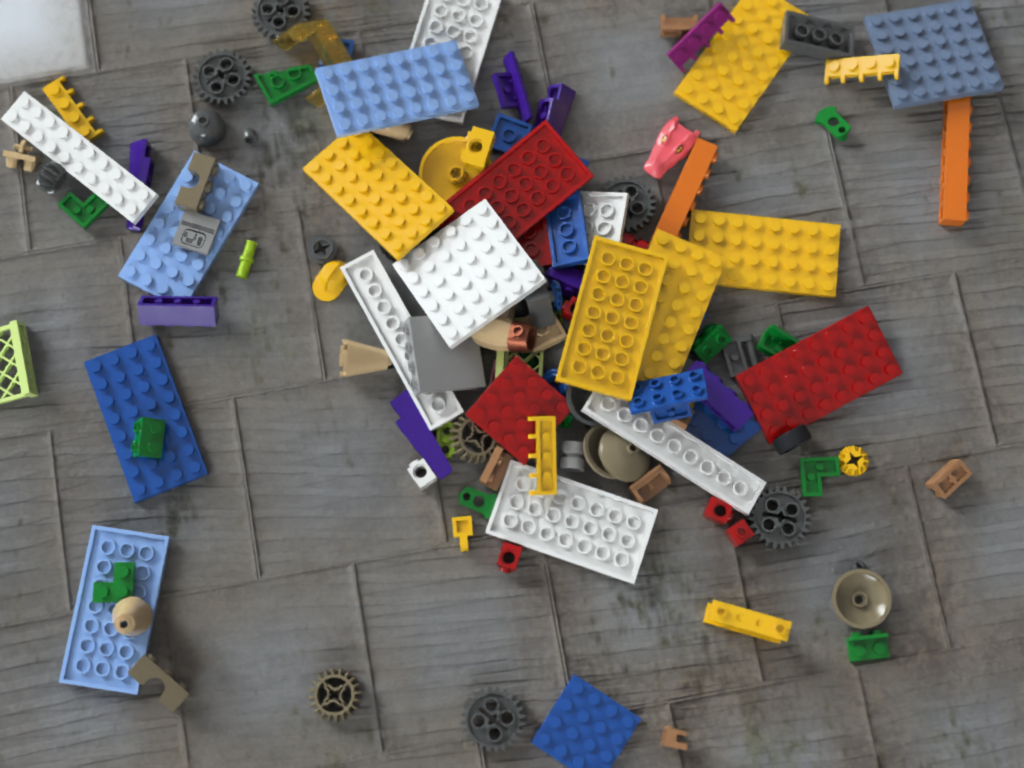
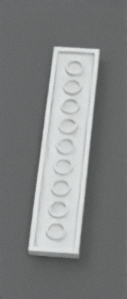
M25 91L1 118L2 121L54 162L62 165L68 173L136 225L159 197L153 190Z
M374 250L340 267L429 430L433 431L464 414L453 391L421 393L416 397L414 396V391L411 390L410 385L412 375L408 370L409 355L405 351L406 335L402 331L403 323L411 316Z
M592 392L581 412L630 443H633L718 499L733 506L734 509L745 516L749 515L767 483L671 421L654 424L650 411L631 415L628 401Z

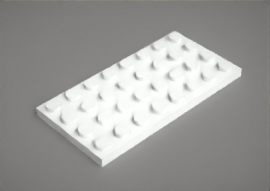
M425 0L410 49L456 40L474 89L502 0ZM467 111L435 118L463 125Z
M510 460L485 533L634 585L658 509L558 475L557 495H529V491L537 490L536 478H529V473H536V468Z

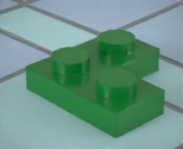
M71 191L57 204L84 230L110 206L95 193L83 203Z
M839 456L799 458L802 498L823 496L821 477L840 476Z
M114 562V581L94 582L93 602L118 603L129 596L135 597L136 563Z

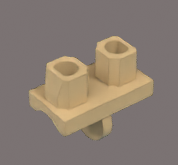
M22 140L20 144L14 145V149L19 150V152L3 150V156L7 157L6 167L18 169L21 159L25 160L23 170L35 172L38 162L42 163L43 157L27 154L34 151V147H30L27 140Z

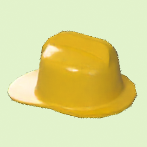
M340 260L330 261L318 273L313 282L312 290L319 300L332 301L336 299L348 284L340 267L346 264L345 262Z

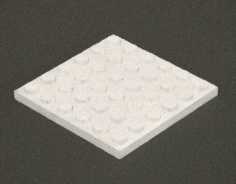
M486 199L410 251L400 261L392 264L451 350L547 282Z

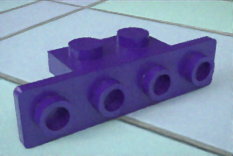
M510 51L503 58L506 72L494 73L492 79L501 109H517L520 120L528 123L533 118V110L530 107L528 93L524 87L518 60L514 51Z

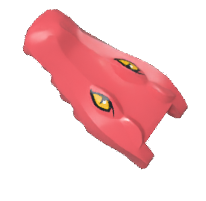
M677 116L673 117L660 131L651 156L644 165L643 169L653 178L660 180L668 169H671L688 156L701 132L695 130L692 133L678 123L680 118Z

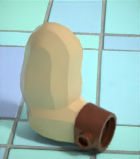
M515 304L471 335L476 344L487 349L509 351L511 353H530L534 349L537 332L535 325L514 320L517 304Z

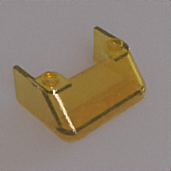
M326 19L297 23L272 40L275 45L287 51L297 43L309 38L324 66L353 61L335 28ZM320 88L305 97L308 102L316 107H320L325 103Z

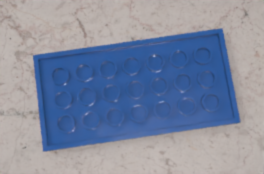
M156 334L84 362L135 503L209 475ZM149 417L166 420L161 459L133 457L131 444L135 440L133 427L137 419Z

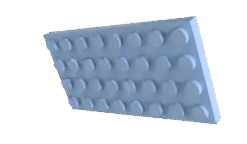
M456 40L315 68V74L337 139L479 107Z
M192 154L118 277L153 296H194L258 190L259 183L218 163L220 166L219 173L213 179V189L211 193H208L206 207L200 213L222 222L209 257L173 246L172 242L184 213L175 204L181 186L192 188L199 182V178L192 176L188 170Z
M92 525L59 683L139 695L141 684L127 672L143 654L147 656L171 537ZM114 562L136 563L135 597L142 598V600L148 603L153 613L149 628L141 635L125 636L115 629L112 622V611L117 603L93 602L94 582L114 581Z

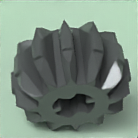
M54 161L48 162L39 172L36 185L45 193H56L64 184L67 171L59 163Z

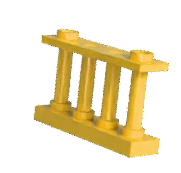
M714 599L712 603H707L703 623L780 644L781 640L788 641L792 625L791 621Z

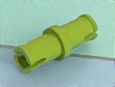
M246 240L243 254L239 258L240 264L236 277L248 279L251 264H254L255 261L253 258L258 243Z

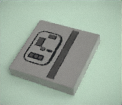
M185 209L172 244L173 246L209 257L222 222L221 220Z

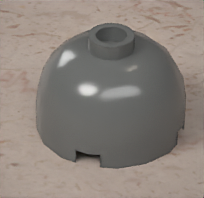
M201 109L190 117L188 130L189 135L196 144L203 147H212L225 137L226 125L222 117L214 110Z

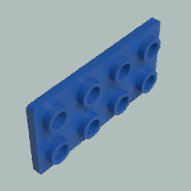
M697 369L636 382L632 400L628 401L630 414L634 415L650 411L654 424L691 417L690 403L708 399L703 369Z

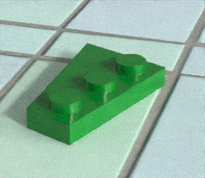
M310 64L291 67L284 71H269L270 73L253 74L271 107L318 83L315 71Z

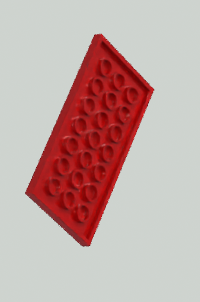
M544 120L446 201L454 209V213L438 227L443 229L486 199L515 239L518 240L593 179L594 175L548 121Z
M865 306L734 377L747 403L751 406V411L754 413L753 415L759 423L768 444L771 445L776 438L802 424L806 426L903 373L870 307Z

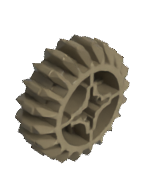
M465 414L464 417H458V422L455 421L452 424L454 428L449 431L454 435L449 437L450 441H454L450 447L457 448L454 454L461 453L460 459L466 458L467 463H470L472 460L474 464H478L479 461L482 463L486 462V458L490 459L495 447L500 446V444L485 431L479 430L477 425H474V422ZM466 425L467 435L462 439V431ZM481 435V437H479L478 439L468 440L472 438V436ZM488 436V443L484 450L483 440ZM465 445H470L476 452L470 451Z
M332 668V674H329V671L326 669L324 670L325 677L321 674L317 675L320 679L319 682L312 680L316 688H309V691L314 692V695L308 696V699H314L315 702L311 703L310 707H318L314 710V714H318L321 711L320 719H324L328 715L327 722H331L333 716L336 723H339V716L342 717L343 721H346V713L352 717L354 713L351 709L359 710V707L354 704L355 702H362V699L356 698L357 695L363 694V691H356V688L360 687L361 684H353L357 677L353 676L349 679L350 671L343 675L344 669L340 668L338 674H336V668ZM340 678L346 682L335 688L328 680ZM324 686L327 691V697L321 703L320 690ZM350 687L351 700L347 705L343 695ZM331 690L336 692L341 690L339 695L340 700H330L332 695ZM332 703H337L343 710L330 712L325 708Z

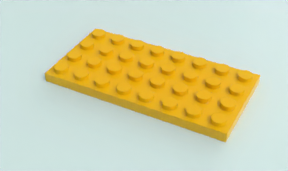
M740 0L731 12L736 21L731 23L728 20L721 27L724 33L722 35L718 32L709 43L711 46L705 48L675 90L674 96L735 134L792 53L779 49L782 23L786 10L807 14L785 0Z
M370 132L336 139L302 168L324 192L397 261H400L454 213V209Z
M695 209L691 212L688 242L727 258L716 286L825 298L836 297L841 225Z
M658 228L648 250L669 257L637 377L638 382L682 372L727 260L724 256Z
M594 235L556 374V382L624 401L632 400L669 256Z

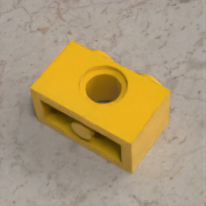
M475 126L472 127V131H468L466 137L467 147L462 150L460 156L463 166L479 171L487 168L496 139L495 132ZM476 145L482 146V149L479 152H474L472 150Z

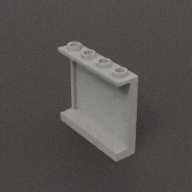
M428 316L407 318L403 323L402 331L406 335L405 351L409 355L408 370L412 375L410 385L415 397L421 393L459 390L480 392L486 387L480 345L476 344L471 336L451 350Z

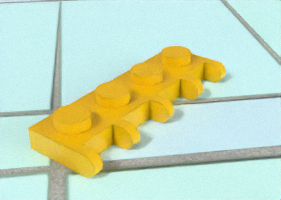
M888 54L827 59L824 83L829 85L830 79L841 78V84H846V78L859 77V82H864L866 76H877L878 81H882L883 75L894 74L895 80H899L901 55Z
M65 76L59 77L42 88L65 122L88 141L93 142L105 133L102 128L95 131L90 125L96 120L94 116L86 119L82 114L81 110L86 106L84 102L76 105L72 100L71 96L76 91L73 88L67 91L64 89L62 84L67 80Z
M529 416L528 421H535V434H528V438H536V453L528 454L529 458H536V473H529V478H536L537 490L529 491V495H557L556 416Z

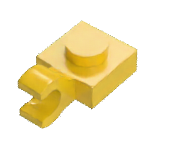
M452 517L454 538H460L461 552L469 551L468 537L473 536L472 517Z

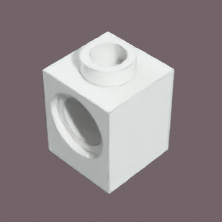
M424 458L421 460L416 459L409 464L410 468L407 470L421 491L437 481V477ZM419 469L427 471L426 475L422 478L416 476V472Z

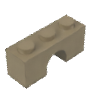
M194 152L188 170L192 176L199 178V182L192 188L181 186L175 204L180 210L185 211L186 209L200 214L206 207L207 195L213 189L212 182L214 177L218 175L220 166L216 158Z
M143 654L127 673L142 686L151 678H159L164 684V691L158 700L170 711L174 712L189 695L187 692L189 687L181 680L178 683L171 677L174 674L166 667L161 669L156 664L159 661L151 654L148 656Z

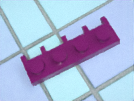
M718 2L666 55L684 73L686 70L683 65L690 58L696 61L698 58L694 54L703 45L709 48L711 45L708 40L716 32L722 35L724 32L721 27L728 20L731 23H734L736 20L724 5Z

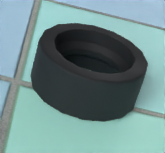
M802 424L779 436L772 443L778 454L783 455L804 444L812 436L805 424Z

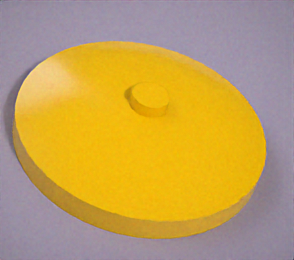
M448 137L436 142L426 151L420 163L419 177L445 201L482 172L463 166L460 156L462 150L467 147L466 137ZM476 145L472 151L479 152L482 146ZM490 158L487 167L492 164Z

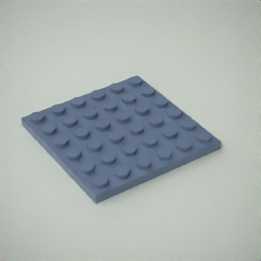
M959 0L864 17V24L875 55H901L899 80L894 79V74L883 75L894 110L1003 90L1004 85L971 0Z

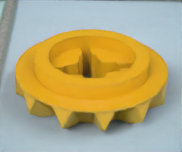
M853 445L841 450L838 455L840 470L844 474L859 476L867 470L869 460L867 453L862 448ZM850 456H853V458L860 457L856 462L857 466L854 463L847 465L849 460H851Z

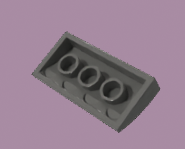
M786 10L782 23L779 49L824 60L854 57L855 26Z

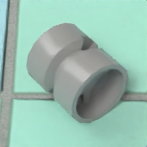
M563 441L561 454L564 457L560 460V470L584 472L583 442Z

